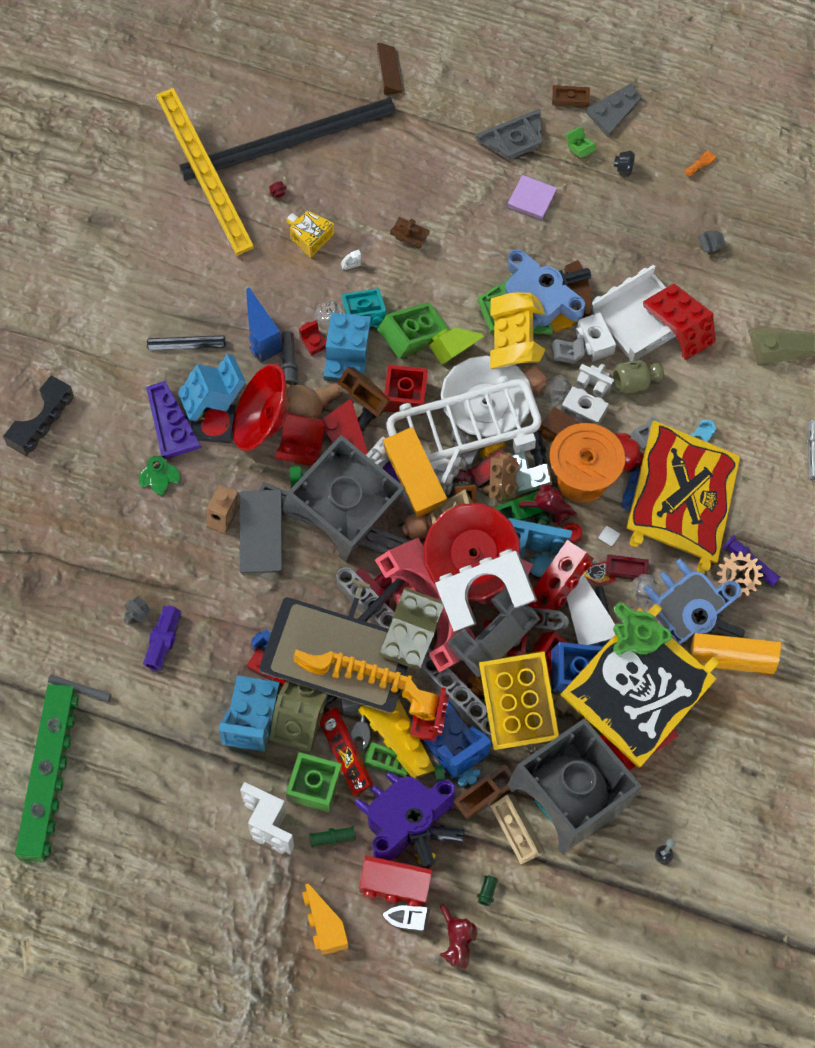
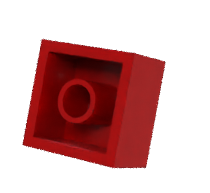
M388 365L384 394L390 401L384 412H399V407L406 403H410L412 408L424 405L428 369Z

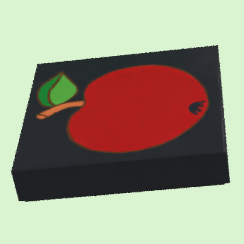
M231 404L227 411L206 407L198 420L192 421L191 428L198 441L231 444L236 406Z

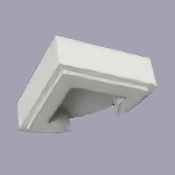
M353 251L344 257L341 262L343 270L361 266L360 251Z

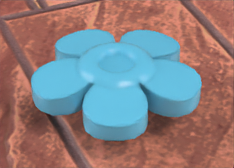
M471 767L456 777L459 786L463 787L467 783L469 785L476 784V778L481 776V772Z

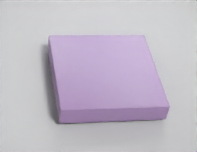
M522 175L507 207L543 220L557 192V188Z

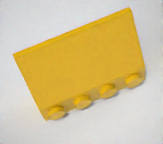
M545 651L479 662L494 750L552 741L559 736Z

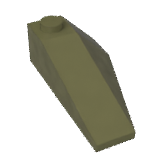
M774 327L748 330L758 365L815 357V333Z

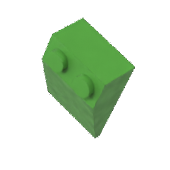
M430 302L387 314L377 329L399 359L414 355L428 347L429 344L434 342L432 338L442 330L448 328L450 331Z

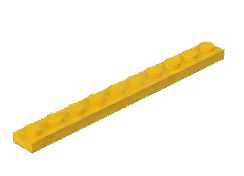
M174 88L157 94V100L235 255L238 256L254 249Z

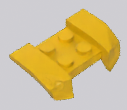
M513 292L491 298V317L495 321L494 350L490 351V369L520 363L539 362L545 348L533 341V313L543 315L545 311L540 299L534 294Z

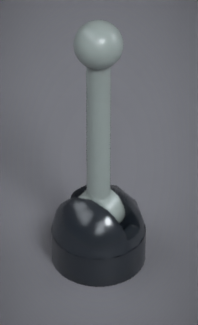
M668 839L667 845L657 848L655 859L658 863L668 864L671 862L674 856L671 849L675 846L674 839Z

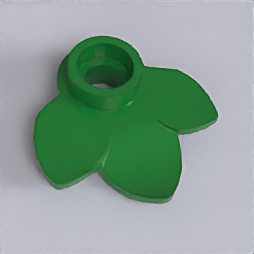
M153 456L148 460L147 468L140 473L139 483L141 487L150 485L156 494L162 496L167 490L169 482L180 483V474L177 468L167 464L163 457ZM156 462L161 464L158 469L153 468Z

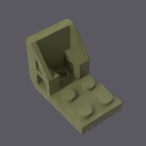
M285 681L276 701L269 740L311 752L323 716L325 701L329 694Z

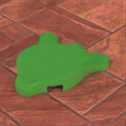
M622 602L615 605L614 612L622 621V624L618 623L613 627V631L618 638L613 647L617 655H622L629 651L638 654H649L654 652L660 645L670 641L671 632L664 628L662 624L659 625L654 619V615L643 611H633Z

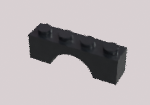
M52 375L39 389L44 401L41 413L28 421H14L3 435L7 446L26 457L36 449L41 437L48 433L51 424L59 419L62 410L73 400L74 395L71 386Z

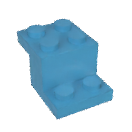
M331 312L326 342L324 380L339 381L347 367H355L365 375L371 317Z
M226 354L218 368L197 364L193 371L190 372L188 379L180 388L178 394L189 420L197 421L206 407L227 411L246 381L234 355Z

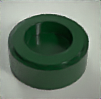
M443 765L435 766L437 783L446 780Z

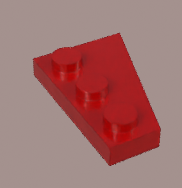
M350 399L322 419L325 420L324 432L332 443L342 435L367 455L368 451L352 400Z

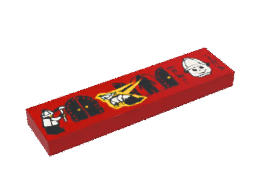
M338 708L331 709L322 716L320 725L338 763L342 764V772L353 796H358L374 784Z

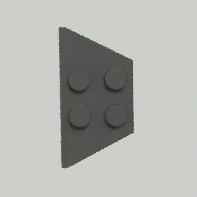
M537 109L476 134L475 139L507 160L540 148L542 144L541 110Z

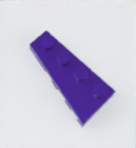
M163 381L147 386L146 389L161 457L168 459L201 449L202 446L167 383Z

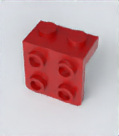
M441 688L434 720H424L414 715L410 737L436 742L437 735H442L445 721L444 715L449 695L445 694L446 688Z

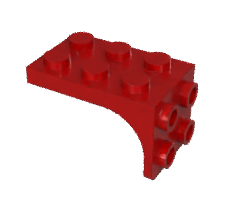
M675 283L643 301V307L668 326L675 334L681 347L682 358L685 360L715 343L713 313Z

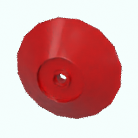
M268 364L258 370L249 381L240 398L234 417L233 436L234 443L241 451H251L279 431L289 412L285 372L279 364Z
M481 503L459 504L443 512L430 526L423 545L424 565L433 583L439 582V577L451 573L452 576L459 574V569L471 565L472 568L479 566V561L485 558L492 557V560L499 558V553L508 549H512V552L517 551L520 555V539L512 522L497 509ZM472 549L477 550L475 557L470 555ZM496 575L480 576L469 587L468 601L489 598L501 592L506 585Z

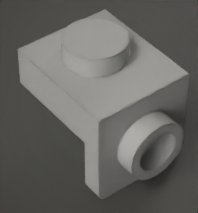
M578 338L574 342L558 339L552 342L554 360L575 364L585 355L583 338Z
M655 416L650 417L645 425L633 430L630 434L643 450L646 449L652 421L655 420L661 423Z

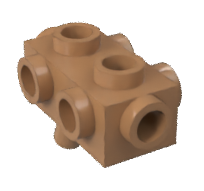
M500 453L498 457H491L490 485L483 488L484 494H489V498L496 499L497 503L505 504L510 502V499H515V493L518 491L516 473L519 471V463L517 458L512 457L511 453Z

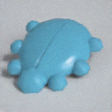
M542 552L541 555L536 553L534 555L535 559H529V562L533 564L530 571L533 575L542 577L554 560V557L549 558V553Z

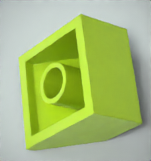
M457 327L450 331L446 328L432 338L434 342L428 346L442 365L484 336L482 333Z

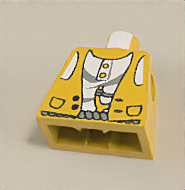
M306 211L300 218L292 213L286 221L291 225L290 238L310 258L334 235V223L310 211Z

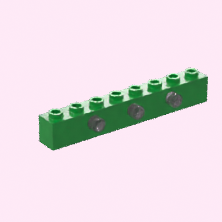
M47 684L15 850V856L18 860L45 863L46 856H50L51 853L50 834L55 832L56 823L53 821L54 813H57L59 810L60 801L57 797L58 791H62L63 788L62 770H65L67 767L65 753L66 749H69L71 745L69 732L70 728H73L75 724L73 710L74 707L78 706L79 695L76 694L73 686Z

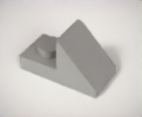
M458 428L462 445L469 443L466 435H462ZM453 430L451 433V441L453 443V446L456 447L458 446V443ZM481 448L460 454L459 457H462L461 463L465 471L473 468Z

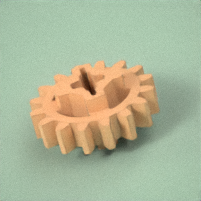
M742 552L738 553V557L731 553L730 560L724 557L725 564L718 565L722 572L716 573V575L722 577L718 583L734 580L746 586L741 589L739 597H741L742 592L749 596L750 589L754 592L757 591L755 584L761 585L758 577H762L763 574L758 573V570L762 566H756L755 563L758 559L750 560L751 554L749 553L745 557H743ZM742 560L747 563L743 566H737L734 561ZM727 567L731 571L730 578L728 580L726 579ZM747 567L743 573L744 579H735L737 575L735 571H741ZM751 569L754 572L753 581L749 578V571ZM726 586L725 590L730 589L729 595H732L731 587Z

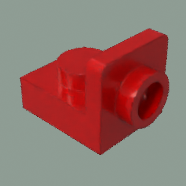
M316 320L307 322L299 328V338L311 356L326 349L327 341L318 329Z

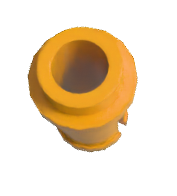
M501 442L481 448L480 455L485 460L499 449H505L506 444Z

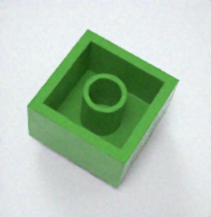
M299 752L286 791L287 801L330 813L342 773V764Z

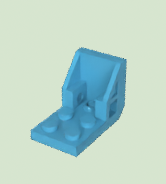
M511 518L508 519L512 522L520 539L521 559L524 558L526 547L533 551L543 550L557 555L567 540L570 541L572 531Z
M237 675L230 710L226 711L220 722L219 734L222 745L265 752L277 701L279 682Z

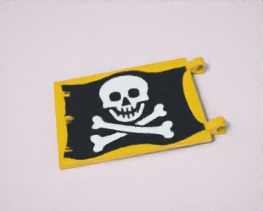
M654 604L647 613L656 616L662 608L658 604ZM615 634L560 695L640 768L717 679L710 672L719 664V660L712 657L702 666L672 637L670 641L660 645L654 652L649 654H638L629 651L622 655H617L613 650L614 645L618 641Z

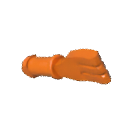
M709 150L706 151L699 160L695 161L693 165L685 170V174L692 176L697 170L702 169L703 166L711 164L717 156Z

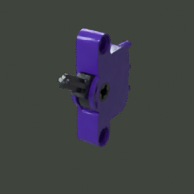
M388 772L386 777L393 785L386 791H383L376 785L371 786L370 790L377 798L370 805L359 798L355 800V805L368 817L369 829L377 835L372 842L373 857L392 861L407 846H415L422 867L430 869L435 865L428 843L430 842L433 823L454 805L455 785L451 781L442 780L429 790L413 777L399 778L392 772Z

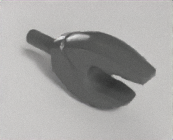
M361 715V721L356 722L350 732L355 746L357 739L364 741L363 751H366L372 739L371 728L366 723L367 717L365 715Z

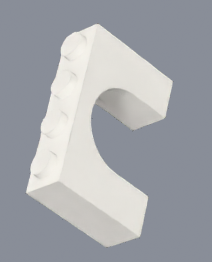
M508 549L499 553V558L492 560V557H488L479 561V566L472 568L471 565L459 569V574L452 576L451 573L439 577L440 581L435 584L454 632L477 624L468 602V590L472 582L480 576L491 574L502 579L515 608L537 601L517 551L512 552V549Z

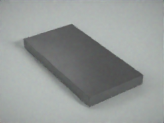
M240 491V573L282 572V491Z

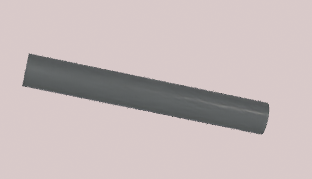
M50 675L48 678V683L73 686L76 692L107 702L111 699L112 694L54 675Z

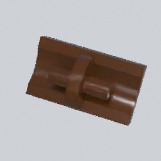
M398 217L394 227L390 230V234L395 236L397 240L409 242L413 247L420 249L430 234V230L415 224L416 221L413 219L408 221Z

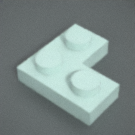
M525 452L512 455V457L517 458L519 463V471L516 473L518 491L515 493V496L540 489V486L544 484L552 485L550 469L547 464L529 469Z

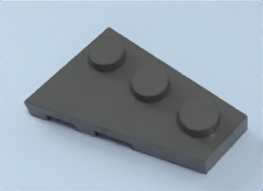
M629 84L588 107L586 114L609 138L613 130L638 105L642 95L632 84Z

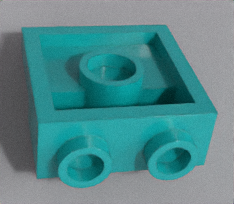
M379 288L341 294L345 314L371 317L370 326L378 328L387 315Z

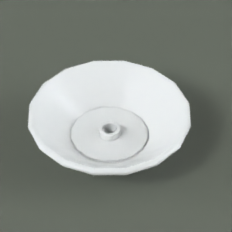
M485 355L468 358L454 366L443 381L440 396L442 400L496 385L497 379L503 376H508L509 381L521 379L527 382L530 387L531 385L528 378L516 365L490 369V356ZM515 387L508 389L521 425L529 415L530 409L523 389ZM501 391L490 394L489 398L501 433L516 429L517 427L505 392ZM485 396L469 400L481 436L488 438L498 435L488 404L483 403L486 401ZM466 402L451 405L450 408L456 426L468 434L476 435ZM444 407V412L449 417L447 409Z

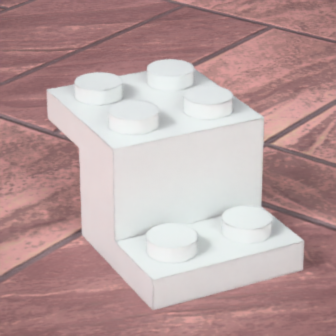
M244 782L240 789L242 800L248 809L254 811L248 822L252 839L260 844L266 842L272 845V849L281 854H284V852L290 854L294 848L293 836L279 828L286 815L285 801Z

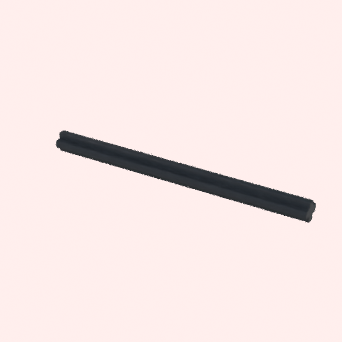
M391 97L210 154L208 157L215 171L394 114L395 105ZM189 162L179 164V170L184 181L196 178Z

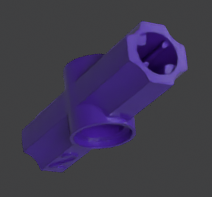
M168 605L163 607L158 624L152 629L149 639L150 645L143 665L151 670H162L168 650H171L174 645L175 631L182 614L181 610L174 606Z

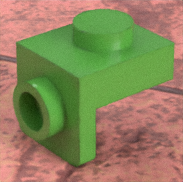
M581 126L566 133L568 149L580 158L596 150L595 143L585 137L584 129Z

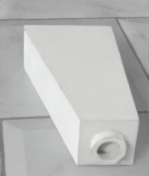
M582 575L577 587L572 589L567 596L578 644L604 647L615 635L613 631L615 623L585 576Z

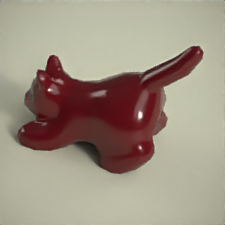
M548 484L540 486L534 501L519 503V507L539 508L543 511L551 512L554 516L552 522H557V526L568 520L569 515L577 516L575 510L562 499L563 496Z
M440 904V909L448 924L449 948L446 952L440 953V956L451 966L461 965L462 968L466 969L470 958L468 944L476 940L478 934L477 927L466 918H452L449 909L444 904Z

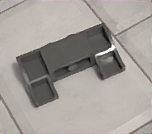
M507 587L491 599L500 614L475 639L465 629H461L447 643L458 659L463 660L476 677H481L479 662L505 658L507 656L506 653L511 648L517 646L521 642V638L540 620L536 612L527 604L515 608Z

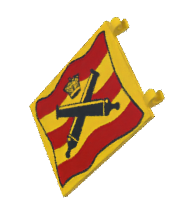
M653 420L627 524V529L634 531L630 545L637 548L638 544L640 545L643 542V535L701 558L697 566V572L705 574V571L708 572L711 563H718L740 456Z

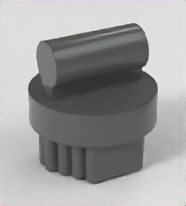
M716 230L706 231L699 236L703 252H715L721 249L725 242L723 234Z
M139 596L129 600L125 604L127 612L123 617V622L128 624L132 618L138 622L143 621L146 618L145 615L150 611L149 606Z

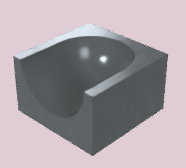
M585 718L519 763L507 784L512 792L516 789L527 792L545 809L557 831L559 840L557 848L562 854L568 852L628 808L642 788L640 783Z

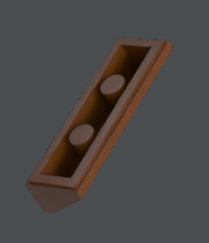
M377 43V55L384 95L402 93L395 47Z

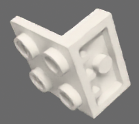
M457 448L451 460L444 458L435 461L437 478L445 495H450L453 488V478L458 477L461 469L462 457H459L460 449Z

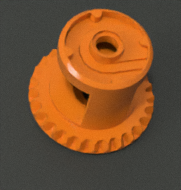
M579 423L562 430L555 437L551 445L549 460L554 474L557 475L558 489L563 496L576 503H590L600 498L606 488L614 484L624 468L625 452L616 435L605 427L592 423Z

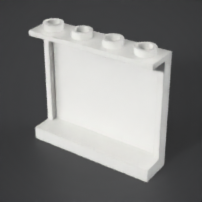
M654 265L649 268H643L636 276L627 278L618 287H612L605 295L597 296L591 304V315L601 313L615 343L630 361L642 358L675 337V334L668 326L643 307L644 300L666 288L654 274Z

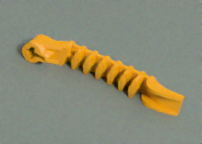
M295 649L293 661L303 669L316 675H323L329 671L331 663L335 664L332 673L333 678L338 679L341 668L345 667V678L350 679L353 671L358 672L357 680L362 681L364 675H368V683L374 684L376 678L380 679V688H386L387 682L392 683L391 692L396 693L398 688L403 689V698H407L411 702L410 714L424 720L435 719L439 696L419 690L411 680L412 676L408 675L406 677L401 675V672L394 673L389 671V668L382 669L376 664L370 665L364 660L359 661L355 657L344 656L343 653L337 654L329 651L323 655H311Z

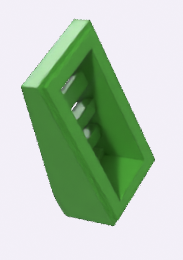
M374 742L368 746L363 761L365 767L385 773L392 772L399 777H407L408 774L403 766L401 770L397 769L399 761L392 749ZM374 753H378L376 760L372 759ZM383 755L386 756L384 764L381 763ZM391 757L395 758L392 767L389 766Z

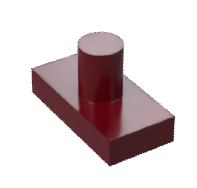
M362 567L355 572L365 583L370 584V588L378 596L384 592L382 588L391 582V578H385L383 573L373 580ZM390 598L385 602L387 606L390 605Z

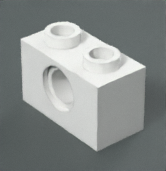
M601 313L579 319L575 329L578 338H583L585 354L590 356L592 362L614 355L616 343Z
M573 386L561 406L562 412L577 421L600 425L608 409V403L602 398L594 397L585 390L577 389ZM581 406H587L589 409H584Z

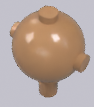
M337 383L315 390L304 385L291 386L287 384L289 413L321 419L323 408L328 406L331 400L342 395V390Z

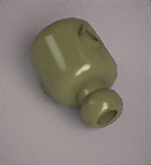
M642 360L619 363L613 371L616 389L622 394L629 395L645 391L650 386L652 380L659 382L664 378V369L661 364L653 363L648 367Z

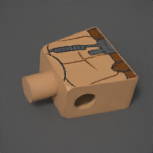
M218 485L206 510L208 528L224 534L227 533L240 507V495L237 491Z

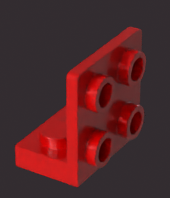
M288 412L283 424L281 444L276 451V459L312 466L321 456L325 420Z

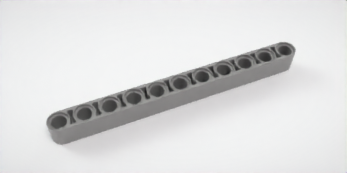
M345 567L337 572V587L353 603L358 585L352 584V580L364 581L351 568ZM343 578L351 579V581L347 583H344L341 580ZM363 587L362 592L365 596L360 597L357 609L362 614L379 597L370 587L369 589ZM384 603L369 621L372 624L389 629L383 623L392 621L394 612ZM428 648L421 668L417 671L439 694L442 687L446 688L445 694L449 695L448 701L452 707L472 727L485 734L492 742L491 732L485 729L487 726H490L487 707L449 668L440 673L438 670H427L428 666H435L429 656L431 650ZM448 680L452 685L446 687L441 682ZM462 695L465 696L467 700L464 702H460L456 699V697ZM477 710L482 715L474 717L471 715V712Z

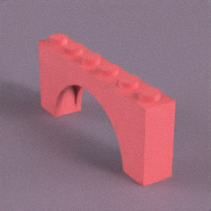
M419 538L395 547L375 559L385 578H400L411 584L418 592L441 600L436 584L432 582L424 565V547ZM443 607L436 625V645L429 653L439 673L461 661L447 645L458 632L453 631L445 607ZM470 627L466 628L465 630L475 639Z

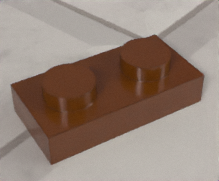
M553 85L552 105L589 107L590 87Z

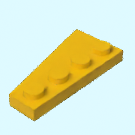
M399 698L392 713H386L364 705L360 706L358 709L360 714L367 717L371 722L369 725L384 738L383 742L396 753L397 760L411 777L418 779L435 771L420 739L410 737L412 723Z

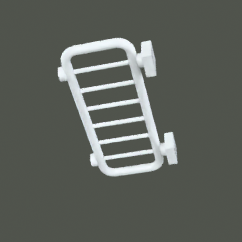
M503 376L497 379L496 385L413 408L410 403L403 404L399 407L400 411L392 414L386 423L390 437L397 434L394 425L396 421L407 418L410 428H414L411 416L427 413L439 452L428 454L427 457L437 476L435 461L453 456L456 448L460 449V454L513 439L515 454L534 449L536 440L533 433L541 426V416L529 384L521 379L509 381L508 376ZM515 387L523 389L533 417L532 425L521 428L508 389ZM501 391L505 392L517 430L501 433L489 398L490 394ZM483 396L486 398L498 434L485 439L481 437L469 401ZM466 402L478 441L462 445L450 406ZM444 407L447 409L458 446L446 450L442 449L430 412Z

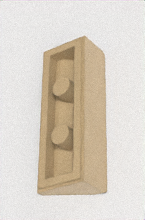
M506 795L490 805L520 864H524L544 853L514 795Z

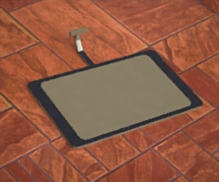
M355 579L352 580V584L358 585L348 616L289 597L284 598L259 666L260 672L386 713L394 712L401 689L398 688L396 693L391 692L392 683L387 682L386 688H380V679L376 678L374 684H369V676L364 675L362 681L357 680L358 672L353 671L350 679L345 678V667L341 668L338 679L333 678L332 673L335 666L333 663H331L327 673L316 675L303 669L293 661L295 649L311 655H323L332 651L337 654L343 653L347 657H355L359 661L364 660L370 665L376 664L382 669L389 668V671L394 673L401 672V675L405 676L408 666L379 656L388 629L353 618L363 587L369 589L370 584Z

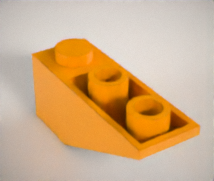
M305 884L306 891L302 892L305 906L310 905L311 913L307 914L310 928L315 927L317 934L313 936L315 949H320L321 955L348 949L342 920L309 884Z

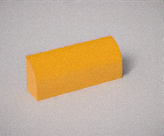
M411 427L383 439V447L401 485L405 487L404 492L416 517L419 518L441 507L447 501V497L414 428Z
M695 633L690 644L689 654L702 666L712 657H715L719 660V664L715 668L774 674L779 664L781 642Z

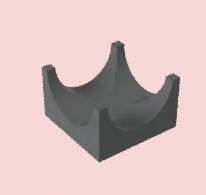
M340 435L288 491L283 510L288 515L292 512L298 513L314 522L331 538L338 548L340 558L347 562L378 520L388 510L394 509L398 505L405 487Z

